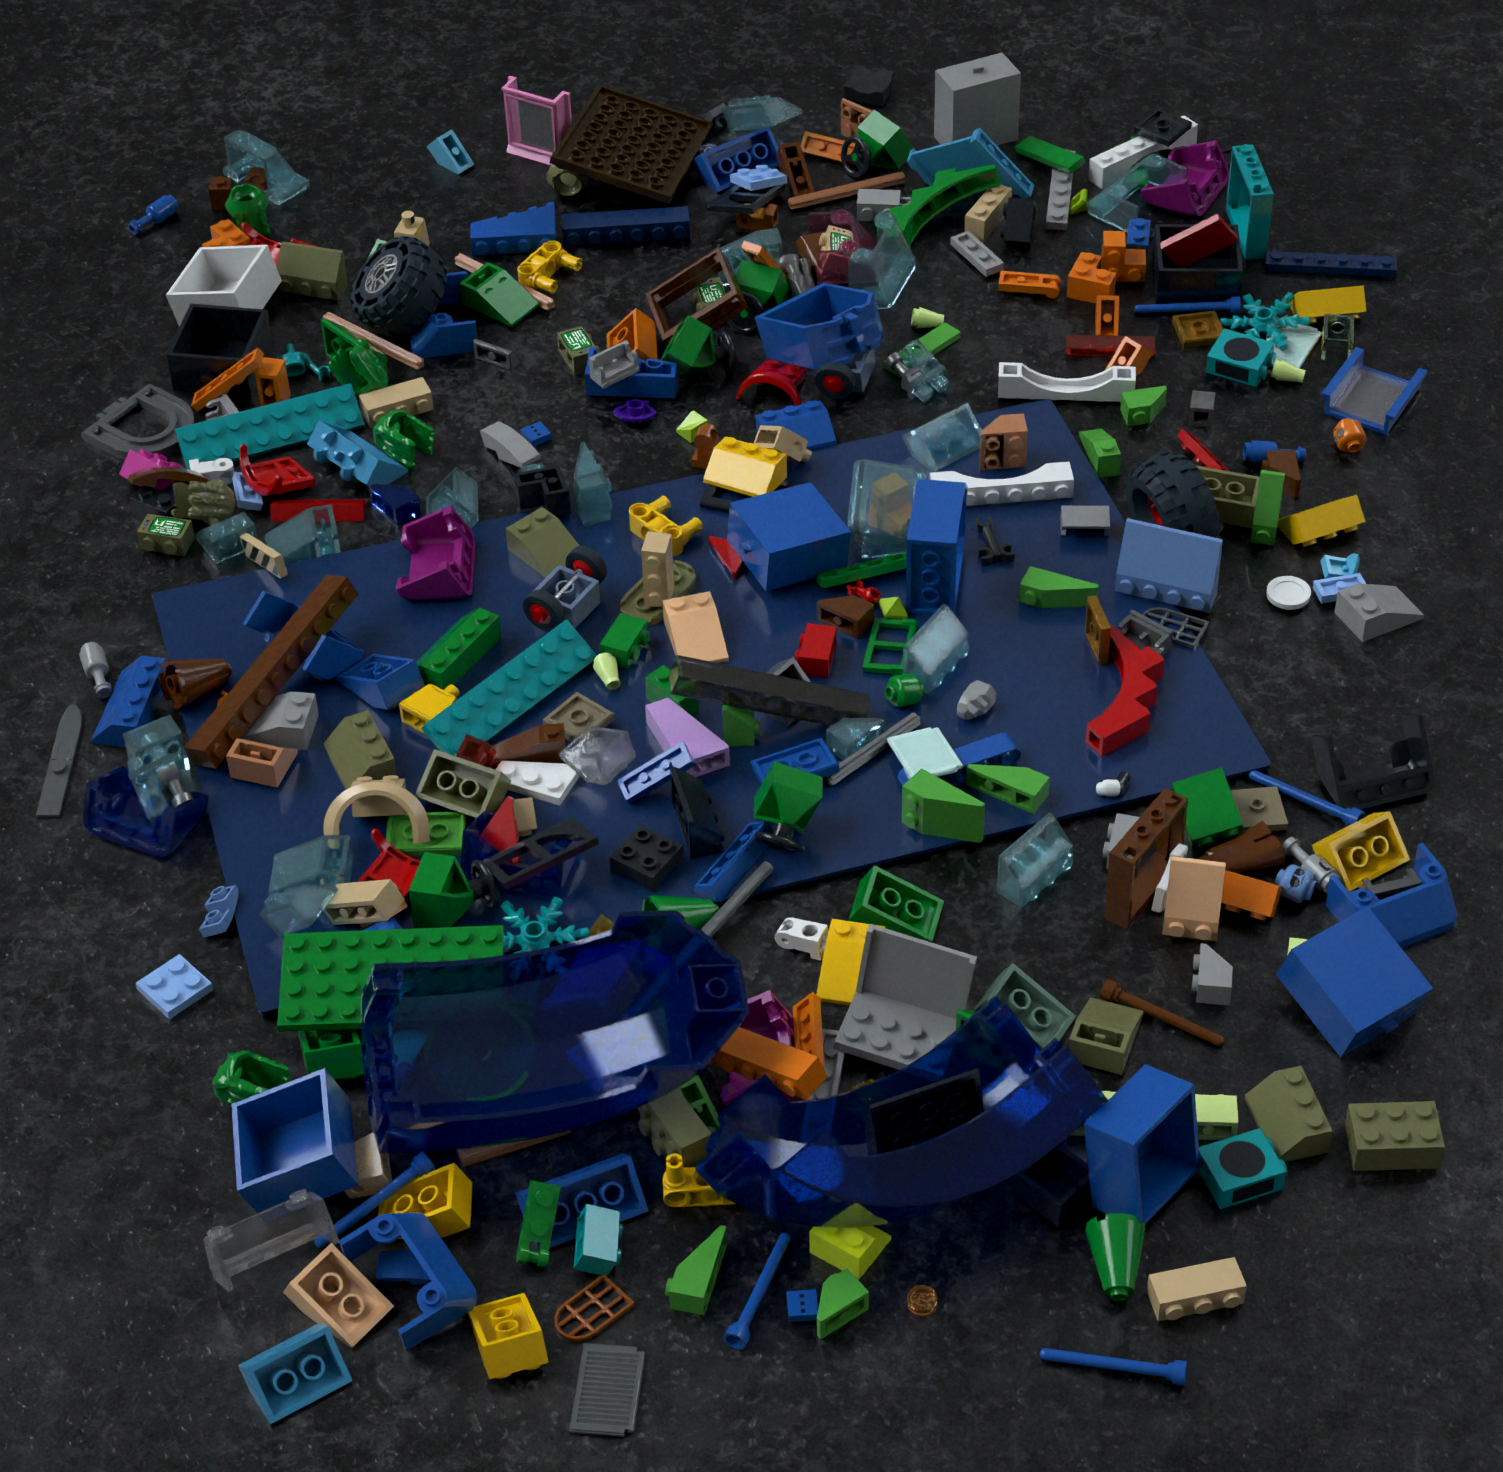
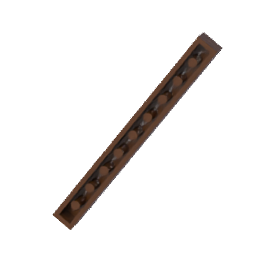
M326 575L184 746L185 751L196 766L217 769L226 758L237 738L241 739L310 655L321 636L328 633L359 595L347 576Z

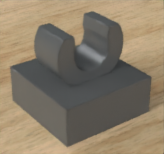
M722 103L710 110L704 120L713 122L714 129L719 131L722 127L720 122L725 127L730 122L729 118L725 116L728 108Z

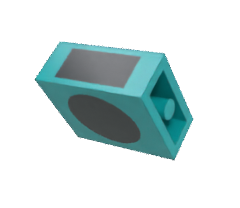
M1224 328L1207 355L1206 373L1257 387L1261 379L1264 380L1266 378L1269 365L1272 366L1275 362L1274 342Z
M1260 1128L1199 1147L1200 1169L1198 1172L1220 1209L1284 1189L1285 1177L1288 1175L1286 1164L1282 1159L1279 1160L1274 1152L1272 1141L1270 1138L1265 1137Z

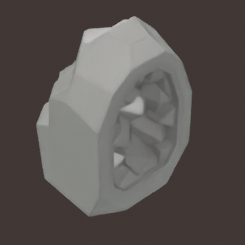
M979 680L971 683L958 702L957 715L967 720L986 714L996 701V691L991 685Z

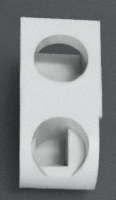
M219 458L215 461L200 463L198 459L189 460L190 470L201 473L212 480L221 479L226 485L233 482L234 467L232 460Z
M788 917L785 918L779 927L774 939L782 948L790 950L795 948L796 950L808 952L812 959L821 961L824 956L829 931L828 926L825 924Z

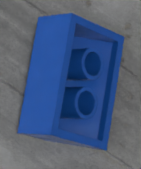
M809 401L803 405H791L781 410H768L762 414L755 415L757 432L760 425L785 427L807 439L808 444L806 448L810 450L837 444L828 411L821 401Z

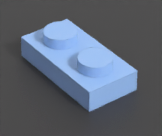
M234 472L232 480L238 508L261 511L263 505L261 495L250 488L242 472Z
M1360 573L1314 580L1313 589L1322 604L1336 601L1339 590L1358 583H1366Z

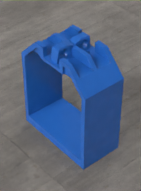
M822 283L755 317L766 358L815 370L819 369L826 362L846 364L854 360L855 354L866 349L873 350L881 346L884 336L874 292L829 283Z
M917 479L906 546L907 613L954 617L966 532L968 485L965 482Z

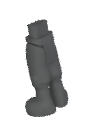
M787 254L776 260L775 263L784 274H789L792 298L815 287V281L811 276L812 267L807 258L799 260L797 254Z

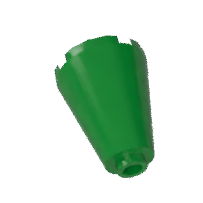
M663 895L648 896L649 898L644 899L642 906L643 923H648L649 931L645 932L646 938L650 945L656 948H663L696 934L719 910L718 905L714 904L711 899Z
M1125 1213L1105 1214L1106 1220L1098 1222L1097 1217H1094L1086 1223V1236L1104 1294L1111 1297L1114 1301L1127 1300L1135 1291L1145 1234L1144 1221L1139 1223L1137 1216Z

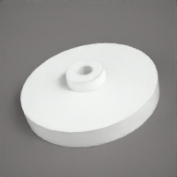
M1281 576L1269 582L1266 595L1268 600L1276 607L1294 610L1308 604L1311 597V589L1300 578Z

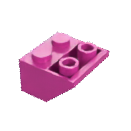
M130 449L119 475L128 479L130 474L143 469L166 466L184 467L172 461L169 463L167 461L168 458L161 454L154 453L153 456V453L144 449H140L139 452ZM157 478L156 487L153 488L163 491L174 480Z

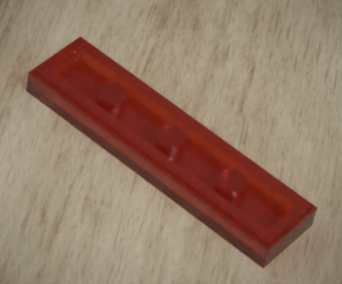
M1066 335L1065 352L1066 355L1114 356L1125 336ZM1126 336L1152 351V356H1155V336Z

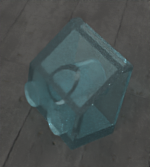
M243 512L200 530L195 534V538L217 564L245 552L240 539L241 535L249 533L257 539L255 524Z
M301 885L293 889L289 887L282 893L271 894L264 901L265 907L259 915L281 937L284 936V933H292L310 927L339 889L336 886Z

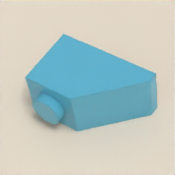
M452 129L436 138L427 146L439 165L456 174H460L474 165V162Z

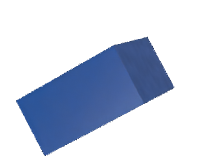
M811 482L730 503L727 541L765 591L813 579L817 573L847 566L851 531Z
M1368 906L1291 949L1276 974L1340 1058L1383 1032L1387 1034L1396 1029L1399 1023L1417 1013L1433 990L1430 983Z
M1147 1064L1084 1123L1092 1208L1103 1213L1135 1215L1138 1217L1139 1223L1144 1221L1146 1224L1200 1169L1194 1084Z
M325 1068L232 1104L237 1191L264 1221L358 1186L350 1099Z

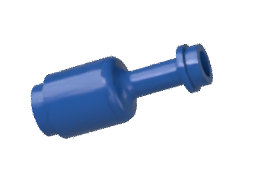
M164 195L147 206V215L138 221L132 220L128 224L131 233L134 235L142 232L141 228L150 222L160 224L174 215L179 209L177 200L172 195Z
M1251 440L1244 443L1243 460L1249 461V463L1262 464V460H1266L1267 451L1292 449H1279L1274 441ZM1298 446L1297 450H1295L1297 463L1305 462L1306 448Z

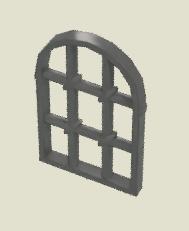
M1161 607L1151 608L1142 614L1162 620L1160 622L1161 625H1164L1165 622H1170L1181 626L1179 630L1169 628L1173 631V634H1176L1175 638L1172 637V642L1195 649L1209 625V621ZM1154 613H1165V616L1157 615ZM1169 615H1172L1175 617L1185 619V621L1180 622L1177 620L1170 619L1168 617ZM1191 621L1204 626L1203 628H1199L1193 625H1189L1188 622ZM1189 628L1200 633L1196 637L1183 633V630ZM1183 636L1189 639H1193L1195 641L1194 643H1190L1179 639V637Z

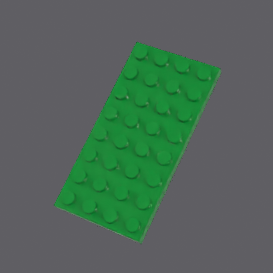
M504 926L284 933L277 1022L278 1031L502 1023Z

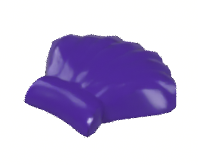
M628 399L626 404L613 410L615 417L624 422L631 423L646 422L654 419L656 416V411L649 406L648 400Z

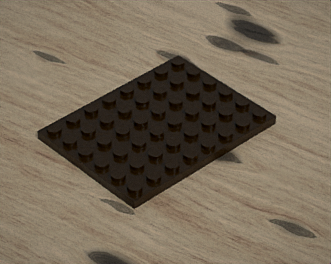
M599 84L552 154L550 164L560 169L576 172L580 176L594 178L601 183L614 185L618 189H626L635 192L639 196L655 199L659 203L669 204L691 167L693 159L698 155L702 144L705 143L712 131L714 123Z

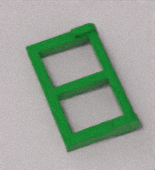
M875 617L862 671L891 674V676L906 674L918 621L915 619L903 618V620ZM879 628L909 630L906 643L877 641ZM874 649L904 652L901 665L871 663Z

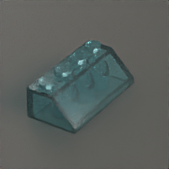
M770 94L762 97L736 98L729 101L728 106L722 108L729 132L769 128L803 113L802 109L779 96L770 97Z

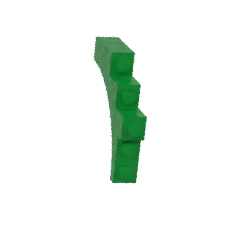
M996 164L957 171L956 168L937 171L933 186L913 190L910 204L890 208L883 233L888 253L894 254L909 251L914 238L923 226L948 206L975 193L1001 186V178Z

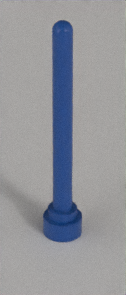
M1239 296L1230 297V299H1226L1224 302L1136 305L1134 312L1144 314L1226 310V312H1231V314H1240L1241 302Z
M1252 770L1249 773V778L1267 787L1277 786L1279 792L1341 818L1346 827L1363 819L1365 816V812L1358 808L1344 809L1256 770Z
M421 1151L413 1157V1162L410 1163L411 1167L318 1236L315 1239V1246L323 1248L417 1176L421 1177L423 1174L426 1175L428 1172L436 1170L427 1155Z
M788 1233L780 1234L738 1322L730 1325L723 1337L724 1342L733 1349H745L750 1339L748 1327L791 1238Z
M1043 1348L1039 1353L1040 1358L1046 1361L1166 1377L1167 1381H1172L1173 1385L1185 1386L1187 1361L1175 1360L1174 1363L1168 1362V1365L1050 1348Z

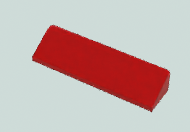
M275 500L270 504L271 521H363L367 500Z

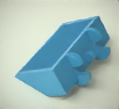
M321 420L318 421L307 445L314 449L313 457L319 463L334 462L341 467L340 476L347 482L360 480L366 485L382 489L408 472L406 467L352 431Z

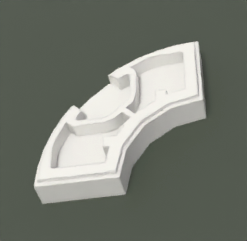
M1179 843L1170 853L1163 877L1156 887L1152 911L1161 913L1165 909L1171 856L1186 858L1188 846Z

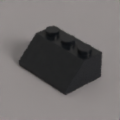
M671 767L672 806L690 859L721 853V841L725 840L722 826H717L716 824L718 823V816L715 807H710L712 800L709 789H704L700 779L676 767Z

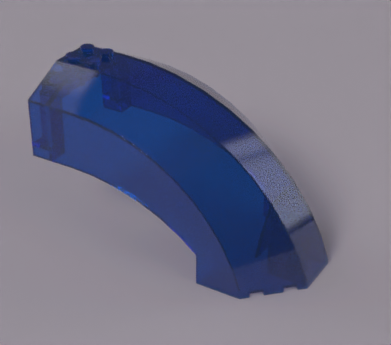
M677 910L621 912L614 926L609 931L528 952L456 961L374 963L361 994V1045L367 1109L379 1154L469 1149L540 1138L618 1116L668 1094L701 1073L750 1014L741 961L733 954L728 955L716 946L717 942L700 928L698 930L693 928L684 920L686 917Z
M994 996L928 1053L874 1083L846 1093L813 1100L788 1102L770 1078L764 1074L721 1111L718 1118L721 1125L718 1131L711 1133L705 1147L708 1153L705 1161H699L695 1170L718 1195L747 1210L780 1221L814 1227L841 1228L889 1224L920 1217L957 1204L1016 1175L1040 1160L1106 1104L1108 1099L1068 1046H1062L1058 1039L1054 1038L1041 1050L1005 1002L1002 1004ZM976 1068L979 1070L984 1112L933 1139L899 1150L868 1155L865 1128L869 1105Z

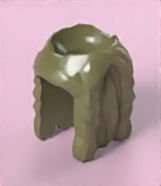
M551 165L547 173L549 185L563 196H572L583 192L589 182L588 176H580L576 172L560 169L555 165Z
M213 479L206 483L190 481V484L183 482L173 484V490L176 492L174 498L176 503L174 506L177 507L171 510L174 518L198 519L211 526L221 525L225 520L231 518L235 507V493L223 480Z

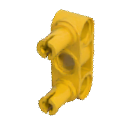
M548 241L534 253L530 254L518 266V281L534 290L539 288L553 294L558 288L557 280L550 279L552 274L563 266L579 271L583 264L582 258L568 254L558 241Z
M661 496L650 504L635 503L630 506V530L643 540H645L647 531L672 534L673 557L683 552V546L687 544L689 538L703 530V524L697 517L692 518V520L682 526H678L661 514L671 508L670 501L666 496Z
M735 1150L726 1152L724 1156L725 1165L685 1168H683V1158L681 1155L675 1153L666 1157V1171L663 1174L662 1180L664 1203L671 1207H707L744 1202L748 1197L747 1173L742 1167L740 1152Z

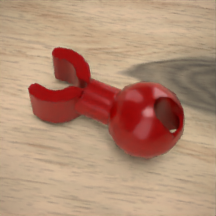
M861 580L856 581V587L847 585L849 596H861L863 600L874 605L881 599L878 589L874 587L864 588Z

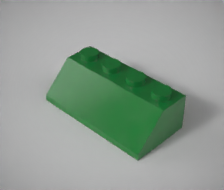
M479 607L461 617L416 661L425 686L433 684L444 690L450 684L455 685L502 638L500 616Z

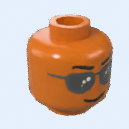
M1343 419L1337 423L1333 430L1336 444L1342 452H1358L1366 443L1367 437L1363 427L1355 419Z

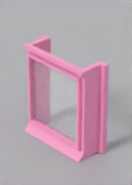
M509 76L508 82L501 88L504 93L508 135L506 152L552 165L550 164L552 154L572 126L570 93L562 91L554 100L518 90L517 78Z

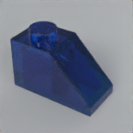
M372 484L369 486L371 504L397 527L421 515V500L418 494L412 492L406 486Z

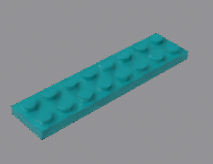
M350 383L176 428L175 434L186 469L190 470L189 460L198 459L199 463L215 461L219 458H228L232 462L240 460L241 444L247 446L248 458L307 443L319 420L350 431L364 428L365 424Z
M566 619L425 723L421 729L441 752L465 759L594 662L597 655Z

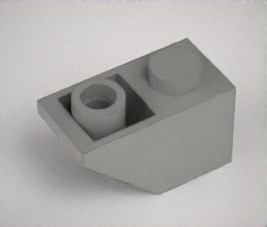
M1201 943L1199 954H1194L1193 970L1198 971V975L1193 974L1192 991H1197L1196 1003L1229 1006L1233 967L1207 944Z

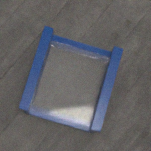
M1355 347L1322 392V397L1326 398L1324 414L1341 420L1346 418L1355 419L1361 423L1362 427L1388 435L1389 430L1417 390H1420L1421 382L1427 375L1428 370L1419 368L1411 380L1408 381L1363 366L1364 349Z

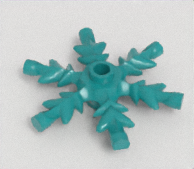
M1290 292L1281 301L1276 299L1275 307L1270 305V308L1264 307V305L1260 306L1261 300L1254 301L1249 293L1243 296V300L1247 304L1242 307L1250 310L1247 313L1254 315V317L1249 319L1246 316L1240 318L1233 315V319L1221 318L1220 322L1222 327L1231 326L1232 330L1239 327L1244 329L1247 326H1253V329L1245 331L1246 335L1260 338L1259 333L1267 334L1266 338L1270 337L1269 341L1276 342L1278 348L1284 351L1288 347L1284 340L1288 337L1282 334L1283 330L1276 329V327L1282 325L1284 328H1287V325L1293 328H1298L1297 324L1310 325V316L1299 318L1300 315L1295 314L1290 317L1288 315L1282 318L1277 317V315L1285 313V309L1292 306V304H1288L1294 299V295Z
M554 896L548 908L541 906L542 916L536 915L538 921L528 922L529 916L524 918L523 908L516 911L509 901L502 903L501 909L509 915L503 917V920L513 923L510 926L511 928L521 930L520 934L516 936L508 931L507 936L504 935V947L508 945L510 950L515 944L522 946V950L513 953L517 957L510 959L506 963L512 966L506 974L509 980L515 981L521 969L528 971V960L533 962L531 953L537 954L539 952L542 953L541 961L546 958V968L550 969L554 966L558 973L563 976L568 966L562 961L566 960L567 956L556 953L559 949L549 947V943L556 940L559 944L563 945L564 940L571 944H576L577 941L574 938H589L588 928L574 930L575 925L568 926L564 930L560 926L555 932L548 930V926L557 923L554 919L563 914V912L557 911L563 903L561 898Z

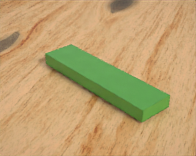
M943 323L899 351L898 353L903 357L902 363L909 369L918 366L960 339L961 331L947 323ZM883 361V368L900 377V374L896 371V369L890 370L885 365V361Z

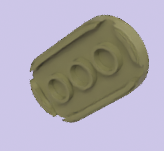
M673 560L675 589L672 598L688 596L696 587L695 570L688 563ZM642 577L622 597L620 612L647 620V625L651 626L664 620L663 607L646 606L644 604Z

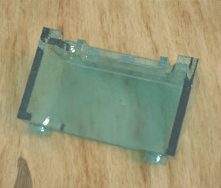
M878 212L874 219V224L877 227V245L874 250L858 249L852 253L848 260L849 288L874 292L877 308L888 309L893 306L916 267V258L895 216L888 212Z
M866 459L854 462L848 528L851 531V539L862 559L906 553L907 534L917 479H926L925 473L920 471L919 467Z

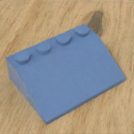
M1127 518L1116 572L1115 591L1210 613L1217 595L1223 539Z

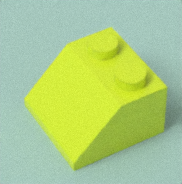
M843 1209L826 1211L809 1231L810 1253L842 1271L848 1268L859 1280L889 1243L891 1235Z

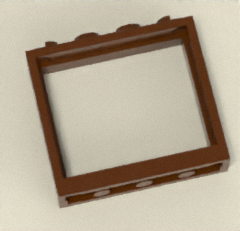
M719 247L646 293L662 340L667 346L678 325L673 328L670 327L664 307L722 270L731 291L691 317L713 330L748 307L731 264Z
M1164 788L1110 851L1104 919L1128 929L1155 896L1156 887L1167 867L1170 853L1179 843L1184 845L1188 798ZM1156 841L1155 852L1135 875L1136 863ZM1129 854L1134 856L1132 860L1127 858Z

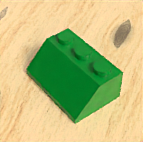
M323 318L321 320L326 356L332 360V357L337 355L338 350L342 348L357 373L363 376L349 356V352L354 349V346L358 344L357 341L362 338L346 327ZM367 342L374 355L382 362L386 373H388L386 355Z

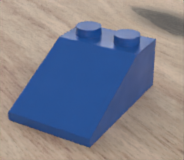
M372 654L336 676L337 681L368 704L385 710L396 708L399 705L398 702L425 687L415 659Z

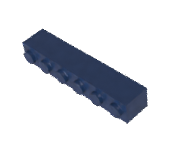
M688 206L561 214L564 247L690 239Z

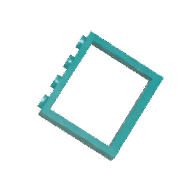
M1248 144L1232 146L1226 212L1231 225H1238L1240 248L1245 260L1265 258L1268 248L1274 195L1254 145Z

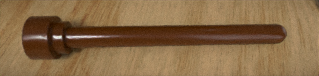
M1108 978L1103 985L1100 993V998L1108 1002L1121 1001L1214 1045L1223 1046L1225 1044L1223 1036L1123 991L1124 988L1120 986V983Z

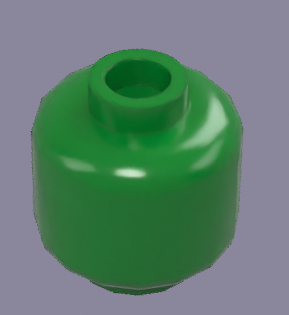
M912 673L892 676L885 687L886 698L893 706L898 708L919 703L924 694L922 681Z

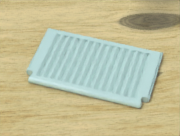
M1297 324L1298 328H1293L1287 325V328H1284L1282 325H1278L1276 329L1283 330L1282 334L1288 337L1284 340L1288 347L1286 350L1281 351L1275 342V360L1281 361L1283 359L1300 368L1322 336V332L1318 331L1317 328Z
M928 727L887 738V742L910 778L921 768L936 777L951 774L963 768V764L938 727L933 729Z

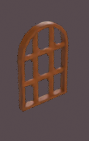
M602 1274L559 1307L554 1317L555 1329L567 1341H587L598 1335L603 1329L633 1308L635 1303L606 1275ZM602 1281L609 1285L598 1294L593 1295L590 1292ZM613 1289L619 1296L609 1304L604 1305L598 1300ZM585 1294L590 1298L589 1301L578 1309H573L570 1306ZM624 1299L628 1304L613 1314L609 1309ZM596 1303L601 1308L589 1319H584L579 1314L591 1304L594 1305ZM567 1309L571 1314L558 1323L560 1314ZM602 1314H607L610 1317L595 1329L590 1325L591 1322ZM577 1318L582 1323L569 1334L560 1329L571 1319ZM583 1328H587L590 1331L586 1335L574 1336Z

